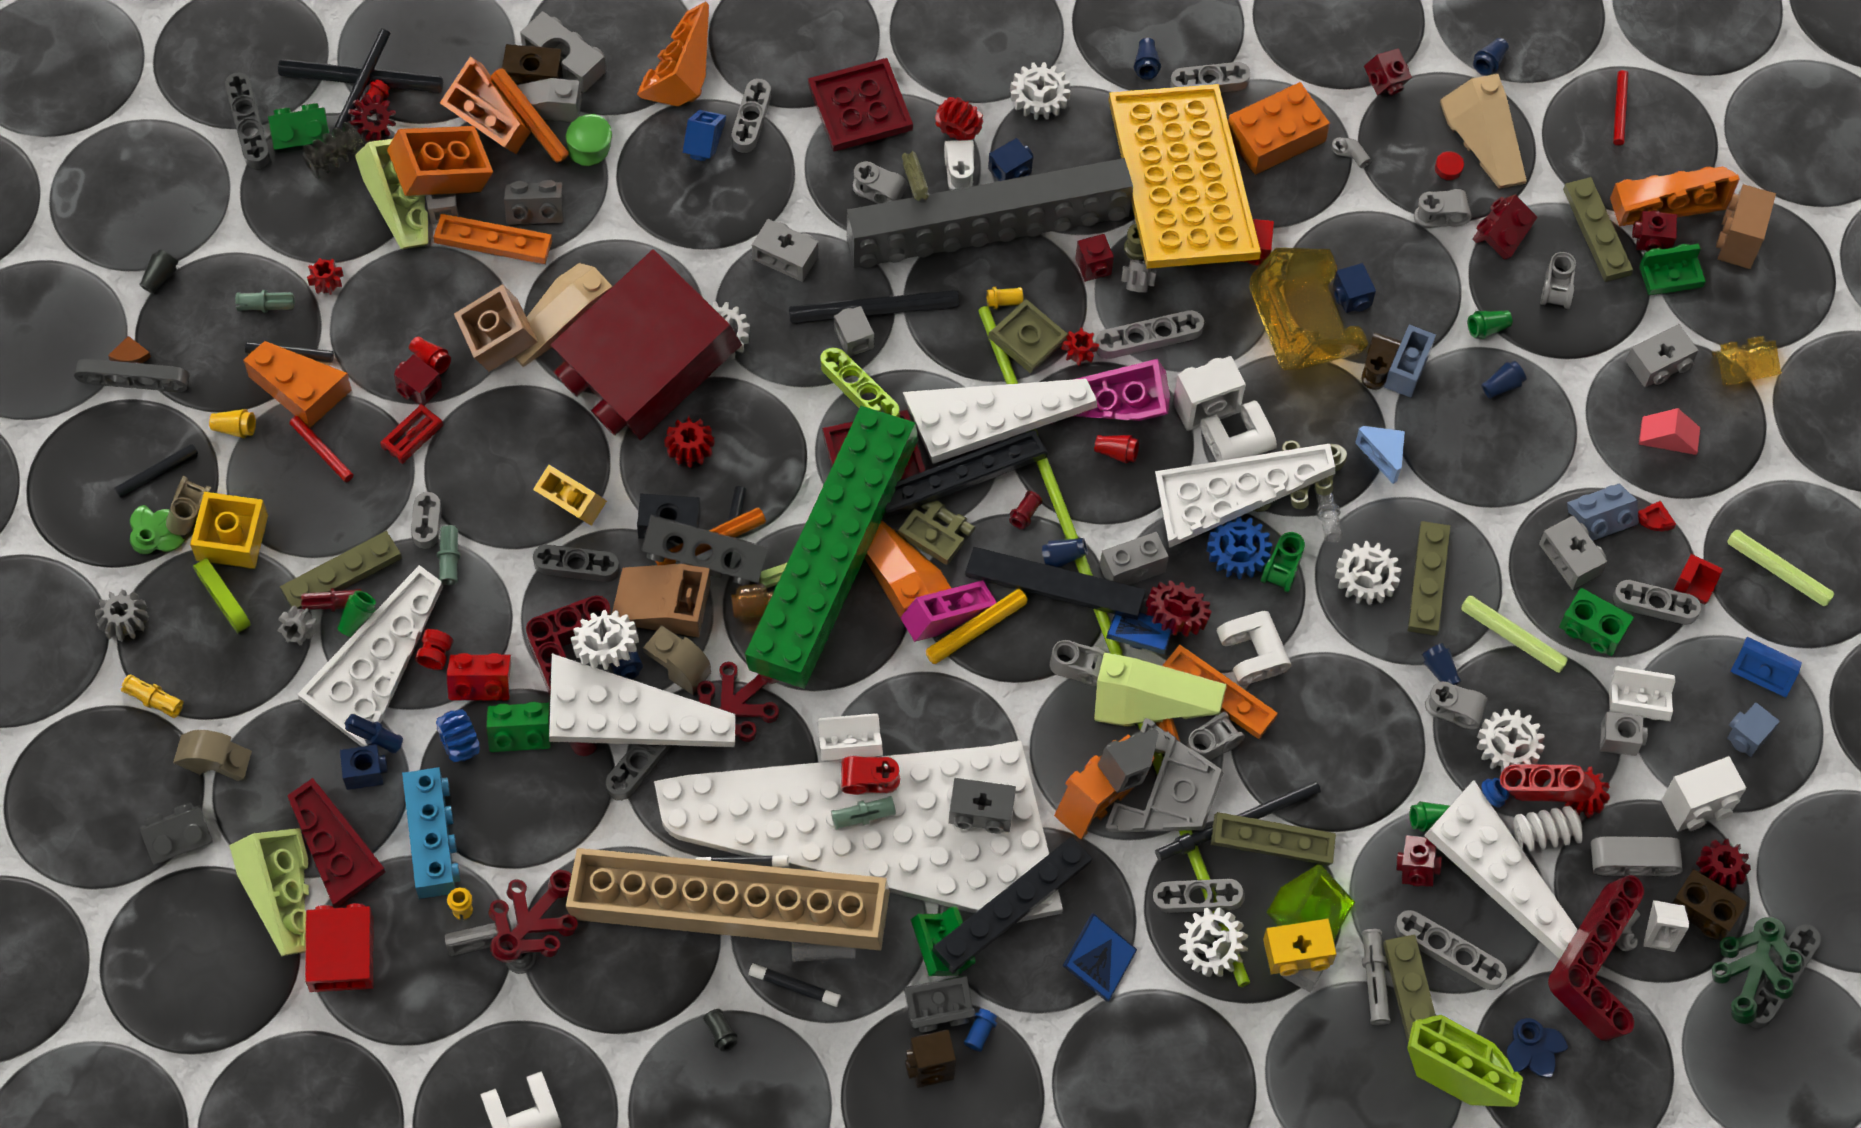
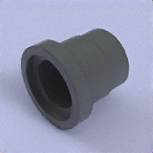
M526 953L524 957L506 963V966L514 973H526L535 966L536 953Z

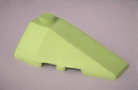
M393 139L368 142L355 155L363 182L401 249L426 246L428 244V212L425 210L426 195H404L387 151Z
M1104 653L1097 679L1094 720L1125 727L1144 722L1145 718L1157 723L1163 722L1164 719L1179 717L1188 719L1220 715L1227 686L1224 683L1140 659Z
M300 828L253 833L229 845L237 876L281 956L305 953V896L309 895V885L304 884V869L308 868V855Z

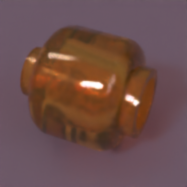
M763 583L739 586L736 589V594H731L734 618H739L743 624L759 623L773 592L767 593V588Z

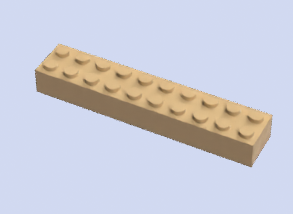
M577 848L566 908L571 916L580 921L881 951L890 889L887 878Z

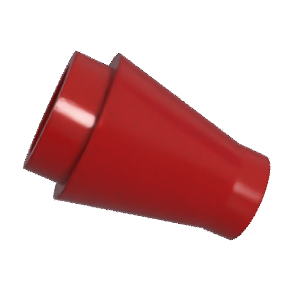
M415 337L410 342L409 350L439 374L444 373L450 366L451 357L446 349L430 343L421 337Z
M1097 435L1094 451L1126 464L1129 461L1135 462L1139 451V439H1134L1132 435Z

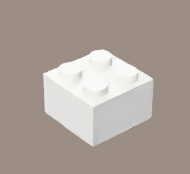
M1232 356L1223 359L1215 358L1206 365L1198 368L1190 367L1178 374L1173 405L1186 431L1201 427V419L1217 415L1219 419H1223L1240 413L1246 384Z
M1730 756L1675 776L1661 801L1677 832L1687 828L1689 831H1694L1706 824L1705 821L1713 818L1720 821L1732 815L1734 807L1740 802V798L1746 790V786Z

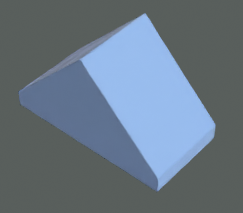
M1362 426L1358 431L1355 443L1390 482L1394 484L1398 481L1402 468L1405 431Z

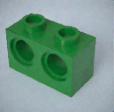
M1580 588L1564 614L1559 628L1563 629L1568 636L1581 639L1590 644L1595 651L1603 654L1606 653L1612 657L1629 629L1634 616ZM1576 614H1582L1588 620H1582L1578 618ZM1603 629L1611 630L1614 635L1605 633Z

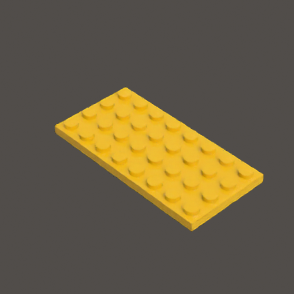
M1219 84L1109 92V105L1121 158L1126 160L1133 183L1131 202L1146 269L1259 260L1261 251Z

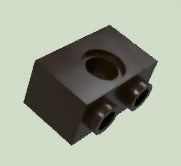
M506 44L502 68L516 85L549 78L561 79L562 49Z

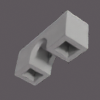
M542 11L520 31L523 46L562 49V54L567 56L561 62L563 78L579 80L581 92L583 93L606 73L605 56L602 51L597 47L588 45L578 33L569 31L556 17H550Z

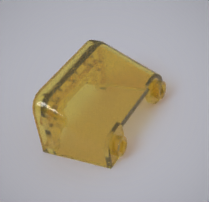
M1276 247L1251 275V294L1279 365L1284 370H1299L1358 355L1369 345L1362 328L1359 326H1350L1345 330L1328 285L1336 275L1337 265L1330 249Z

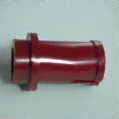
M1027 491L1018 507L1011 510L1010 523L1018 529L1028 527L1031 524V517L1043 502L1042 498L1033 491Z

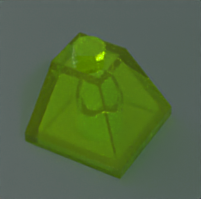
M1316 865L1282 886L1266 913L1278 926L1329 919L1334 941L1355 901L1322 865Z

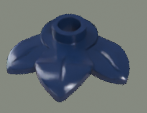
M1525 1018L1518 1021L1513 1028L1514 1040L1507 1048V1059L1514 1072L1519 1073L1528 1066L1536 1075L1550 1078L1555 1069L1554 1054L1564 1052L1568 1049V1045L1559 1031L1543 1028L1538 1021ZM1523 1031H1530L1533 1034V1039H1526L1523 1036Z

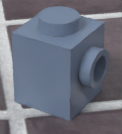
M1755 702L1745 714L1740 711L1730 722L1729 726L1733 729L1727 739L1731 741L1736 750L1752 757L1773 734L1780 721Z

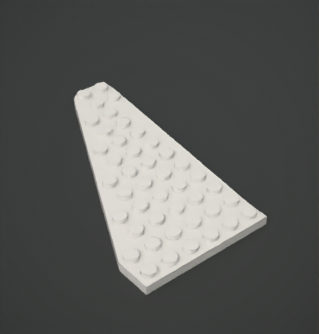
M1021 740L985 747L881 756L891 757L896 760L900 770L899 787L894 792L887 794L864 793L851 795L842 792L841 762H819L684 775L654 781L663 827L671 836L678 840L742 856L789 855V867L794 869L887 878L890 893L947 907H958L959 910L976 913L1049 855ZM884 772L883 778H889V772ZM954 778L1016 786L1010 832L1003 831L996 834L990 833L984 828L960 829L954 824H948ZM892 796L896 815L870 820V824L867 825L858 823L839 828L838 830L835 829L831 810L855 806L858 801L862 800L867 803ZM979 805L978 810L985 809L984 805ZM1058 890L1018 922L1062 914L1063 908Z

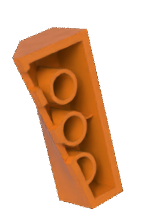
M1722 166L1716 168L1704 167L1690 172L1678 171L1665 176L1652 175L1646 179L1633 181L1626 179L1615 183L1610 200L1619 227L1633 225L1635 221H1639L1643 211L1657 210L1662 213L1677 214V217L1721 211L1728 208L1740 178L1738 174Z

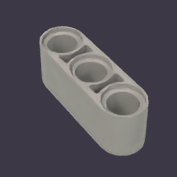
M1599 837L1591 841L1593 873L1597 875L1673 876L1683 871L1680 840L1677 838Z

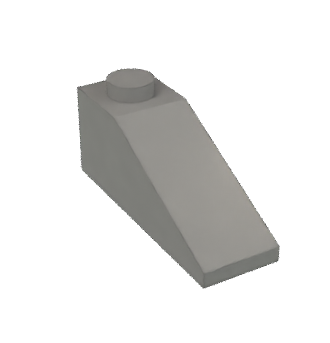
M549 78L517 85L543 120L573 122L579 117L582 102L579 80Z

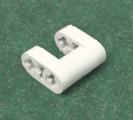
M1254 400L1240 406L1241 417L1248 431L1230 438L1217 415L1201 419L1202 433L1216 461L1260 455L1277 448L1274 432L1257 401Z
M1261 611L1228 621L1216 630L1223 646H1231L1252 640L1257 651V657L1242 661L1233 668L1239 685H1247L1286 672L1292 666L1268 611Z
M542 1071L526 1077L536 1106L509 1117L505 1115L496 1089L480 1094L492 1128H562Z

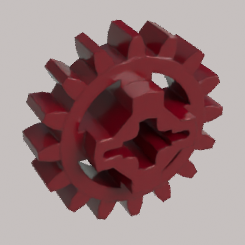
M1169 581L1167 586L1160 582L1157 588L1152 587L1145 604L1148 607L1147 615L1154 616L1152 620L1154 624H1162L1161 630L1165 631L1169 628L1172 629L1173 635L1182 632L1185 637H1188L1190 631L1197 635L1200 629L1204 630L1212 611L1208 609L1210 602L1202 601L1205 595L1203 593H1194L1195 587L1193 586L1189 589L1185 588L1184 582L1175 585L1173 581Z

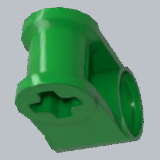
M1287 532L1279 538L1273 555L1267 562L1260 582L1264 584L1270 582L1283 587L1285 592L1289 593L1305 547V542L1301 535L1295 532ZM1292 547L1297 552L1288 553L1283 548Z

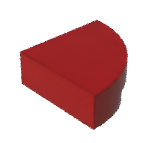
M1661 501L1638 511L1639 523L1650 530L1668 531L1676 526L1675 521Z

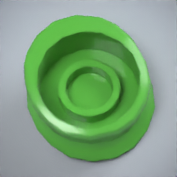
M585 114L575 119L566 132L569 157L574 162L584 166L595 165L603 161L611 147L612 131L609 123L603 117L596 114Z

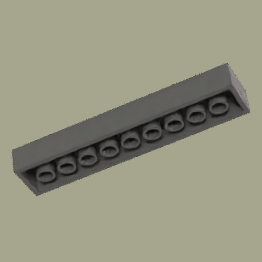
M1122 158L929 194L927 200L921 198L917 201L912 197L847 209V244L853 267L870 268L885 262L896 263L903 259L917 256L927 257L933 253L954 252L960 248L971 246L981 247L987 243L997 241L1008 242L1018 237H1035L1050 231L1061 232L1082 225L1092 226L1098 222L1119 221L1129 217L1133 183L1126 160Z

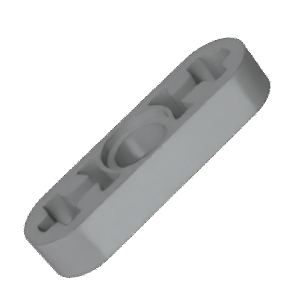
M1241 62L1178 68L1171 75L1170 88L1219 84L1220 92L1239 91L1248 86L1251 72L1249 67ZM1238 73V76L1242 78L1237 79L1233 74ZM1205 75H1214L1218 81L1209 84L1203 80V77ZM1179 79H1184V82L1187 83V85H1182V82L1179 81Z
M753 79L746 86L731 133L732 146L738 152L748 153L757 145L771 100V86L766 80ZM762 90L763 93H760L758 103L754 102V93ZM748 111H755L759 114V117L755 120H747L744 114ZM745 129H747L748 138L745 139V142L740 141L744 136Z
M1632 580L1621 581L1613 593L1615 605L1622 610L1684 625L1695 622L1701 612V603L1693 595ZM1625 590L1630 591V600L1625 599ZM1641 594H1645L1642 604L1639 603ZM1658 596L1663 599L1665 606L1663 608H1655L1650 604L1649 598ZM1672 601H1674V608L1672 611H1670L1669 608L1671 606ZM1683 605L1689 606V614L1684 613Z
M1234 879L1168 881L1156 886L1153 892V899L1158 909L1165 913L1203 912L1204 908L1215 911L1216 908H1221L1226 911L1238 909L1245 900V893L1241 884ZM1197 888L1205 889L1208 893L1207 899L1200 904L1190 900L1192 891ZM1216 888L1217 894H1226L1228 888H1233L1234 892L1238 893V895H1234L1232 901H1227L1225 896H1216L1217 902L1213 903L1214 895L1211 889ZM1185 889L1184 898L1186 904H1182L1181 898H1171L1170 904H1165L1164 900L1160 897L1165 896L1168 890L1171 891L1173 896H1182L1180 890Z

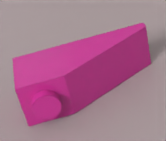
M982 580L916 597L900 618L914 642L938 636L973 619L997 602Z

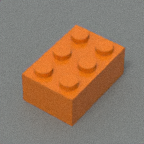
M1301 82L1230 114L1228 119L1233 144L1254 175L1326 142L1330 125L1328 119Z
M475 126L398 129L387 148L405 196L481 192L493 173Z

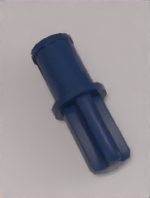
M350 714L348 719L345 720L346 731L365 739L368 745L376 744L391 753L398 752L402 746L403 737L383 728L382 724L377 721L372 723L356 714Z

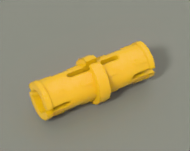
M129 674L121 685V692L142 701L144 706L158 709L172 718H176L183 708V700L162 691V688L157 684L151 685L132 674Z

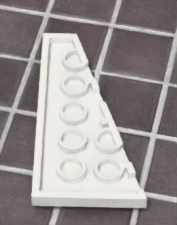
M1087 379L903 392L906 405L913 421L916 422L917 430L932 464L1097 408V400Z
M1330 444L1155 471L1169 548L1335 474V463Z
M419 565L297 694L299 700L361 747L370 746L366 744L365 739L346 731L345 720L348 719L350 714H356L372 723L376 721L381 723L443 588L442 582Z
M552 654L549 742L734 747L735 714L604 670L592 669L591 666L582 665V663Z
M1473 780L1424 836L1560 959L1578 929Z

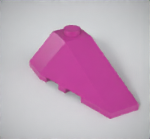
M1158 359L1077 378L1087 379L1097 400V408L1073 416L1141 421L1168 414L1170 392L1167 374Z

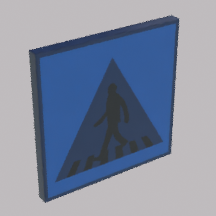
M1141 612L1138 620L1114 614L1106 638L1129 644L1132 648L1140 650L1143 648L1165 654L1172 629L1161 630V623L1154 624L1152 622L1154 616Z
M1093 913L1086 922L1063 967L1102 999L1109 1002L1137 949Z

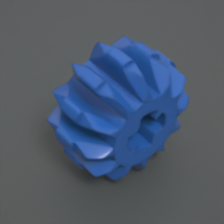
M463 709L449 711L437 718L436 725L439 737L451 761H465L479 753L480 747L477 734L469 716H467Z

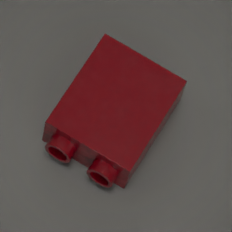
M652 249L551 344L563 361L553 373L576 397L589 388L601 400L591 409V412L614 436L627 426L641 441L739 349L742 343L731 325Z

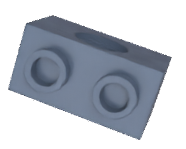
M1412 325L1408 326L1390 367L1384 388L1412 398L1431 353L1436 334Z

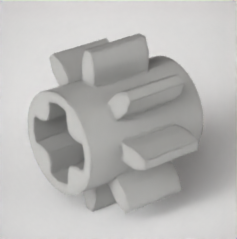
M1130 260L1129 267L1123 266L1121 281L1127 282V290L1147 292L1148 285H1155L1157 271L1151 270V268L1146 269L1145 261Z
M294 605L288 613L283 612L279 617V621L283 624L277 631L282 633L287 643L291 641L302 645L306 638L311 639L316 633L311 627H313L317 619L312 618L308 608L305 610L297 609Z

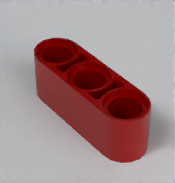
M1513 764L1504 768L1500 775L1502 787L1514 798L1521 801L1581 802L1589 799L1595 790V783L1592 778L1576 765ZM1519 779H1522L1521 783L1518 786L1514 787L1515 783ZM1551 779V782L1547 786L1543 787L1544 783L1547 780ZM1581 779L1577 786L1572 787L1575 781Z

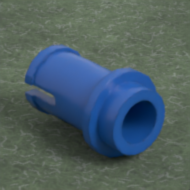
M980 1009L978 1013H975L976 1016H973L975 1021L963 1042L967 1047L978 1052H982L992 1027L995 1028L997 1026V1016L986 1009Z

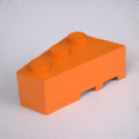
M1127 734L1119 742L1129 739L1131 736ZM1097 755L1089 760L1081 773L1075 771L1067 779L1065 785L1068 787L1054 815L1080 839L1088 833L1087 830L1095 817L1102 820L1108 813L1105 809L1115 800L1119 799L1121 801L1133 789L1130 788L1117 793L1098 767L1101 756Z

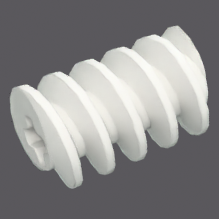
M1565 806L1562 810L1553 808L1550 813L1546 810H1541L1538 815L1534 812H1529L1526 817L1523 814H1517L1514 817V837L1521 849L1523 844H1526L1530 852L1534 851L1535 842H1538L1542 850L1546 849L1547 840H1550L1553 848L1558 847L1559 838H1562L1565 846L1570 845L1571 836H1574L1577 844L1582 843L1581 820L1577 811L1573 810L1570 806Z

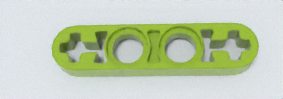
M828 348L822 352L820 356L822 372L858 408L864 406L900 417L898 404L843 350ZM852 375L859 378L854 383H847L843 380L845 377ZM865 393H873L876 395V397L872 400H864L861 398V396Z

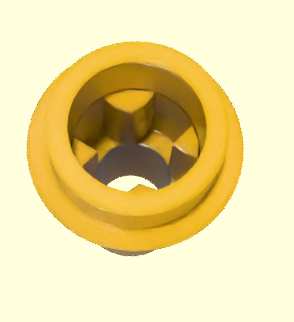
M247 409L212 413L209 419V426L212 431L246 438L254 434L256 418L254 413L248 412Z

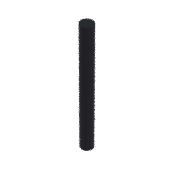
M380 29L336 122L335 129L345 132L348 121L352 117V115L348 114V110L356 109L353 101L360 100L391 34L389 31Z

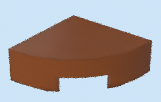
M128 336L108 357L110 361L143 363L151 355L148 350Z

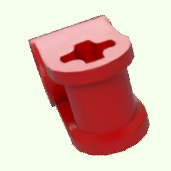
M845 757L841 761V791L851 795L892 793L900 785L899 765L891 757ZM884 772H889V778H883Z

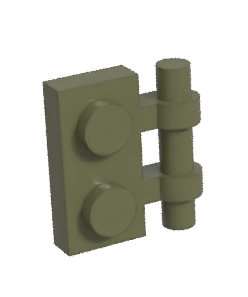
M936 500L935 502L932 501L920 506L927 511L925 514L914 509L898 530V534L917 548L948 565L964 544V538L957 533L961 531L970 537L975 530V526L967 522L966 517L961 514L955 515L945 509V504ZM939 518L949 524V526L946 528L935 520Z

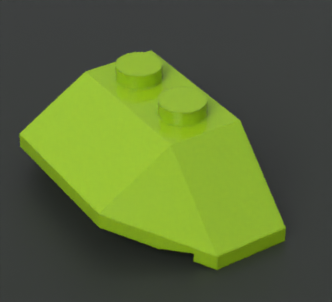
M1443 1015L1418 1019L1413 1022L1407 1049L1417 1077L1469 1105L1515 1107L1518 1105L1523 1078L1518 1072H1514L1508 1059L1493 1042Z

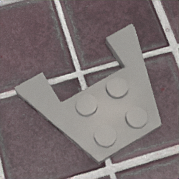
M1145 718L1140 731L1145 733L1156 729L1159 734L1154 752L1165 755L1149 801L1144 811L1114 802L1105 828L1109 832L1204 830L1224 774L1222 769L1192 748L1182 744L1176 737L1159 728L1150 719Z

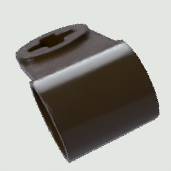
M1374 332L1361 376L1362 383L1367 388L1378 390L1385 386L1390 367L1402 342L1401 340Z

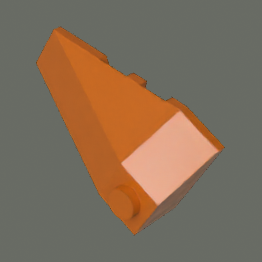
M706 1L685 13L671 35L674 41L666 49L661 50L657 56L661 60L655 70L649 69L644 76L637 93L640 98L679 107L688 101H695L701 95V88L706 77L709 4Z
M881 521L867 551L865 560L897 614L901 617L916 597L951 589L938 567L884 521Z

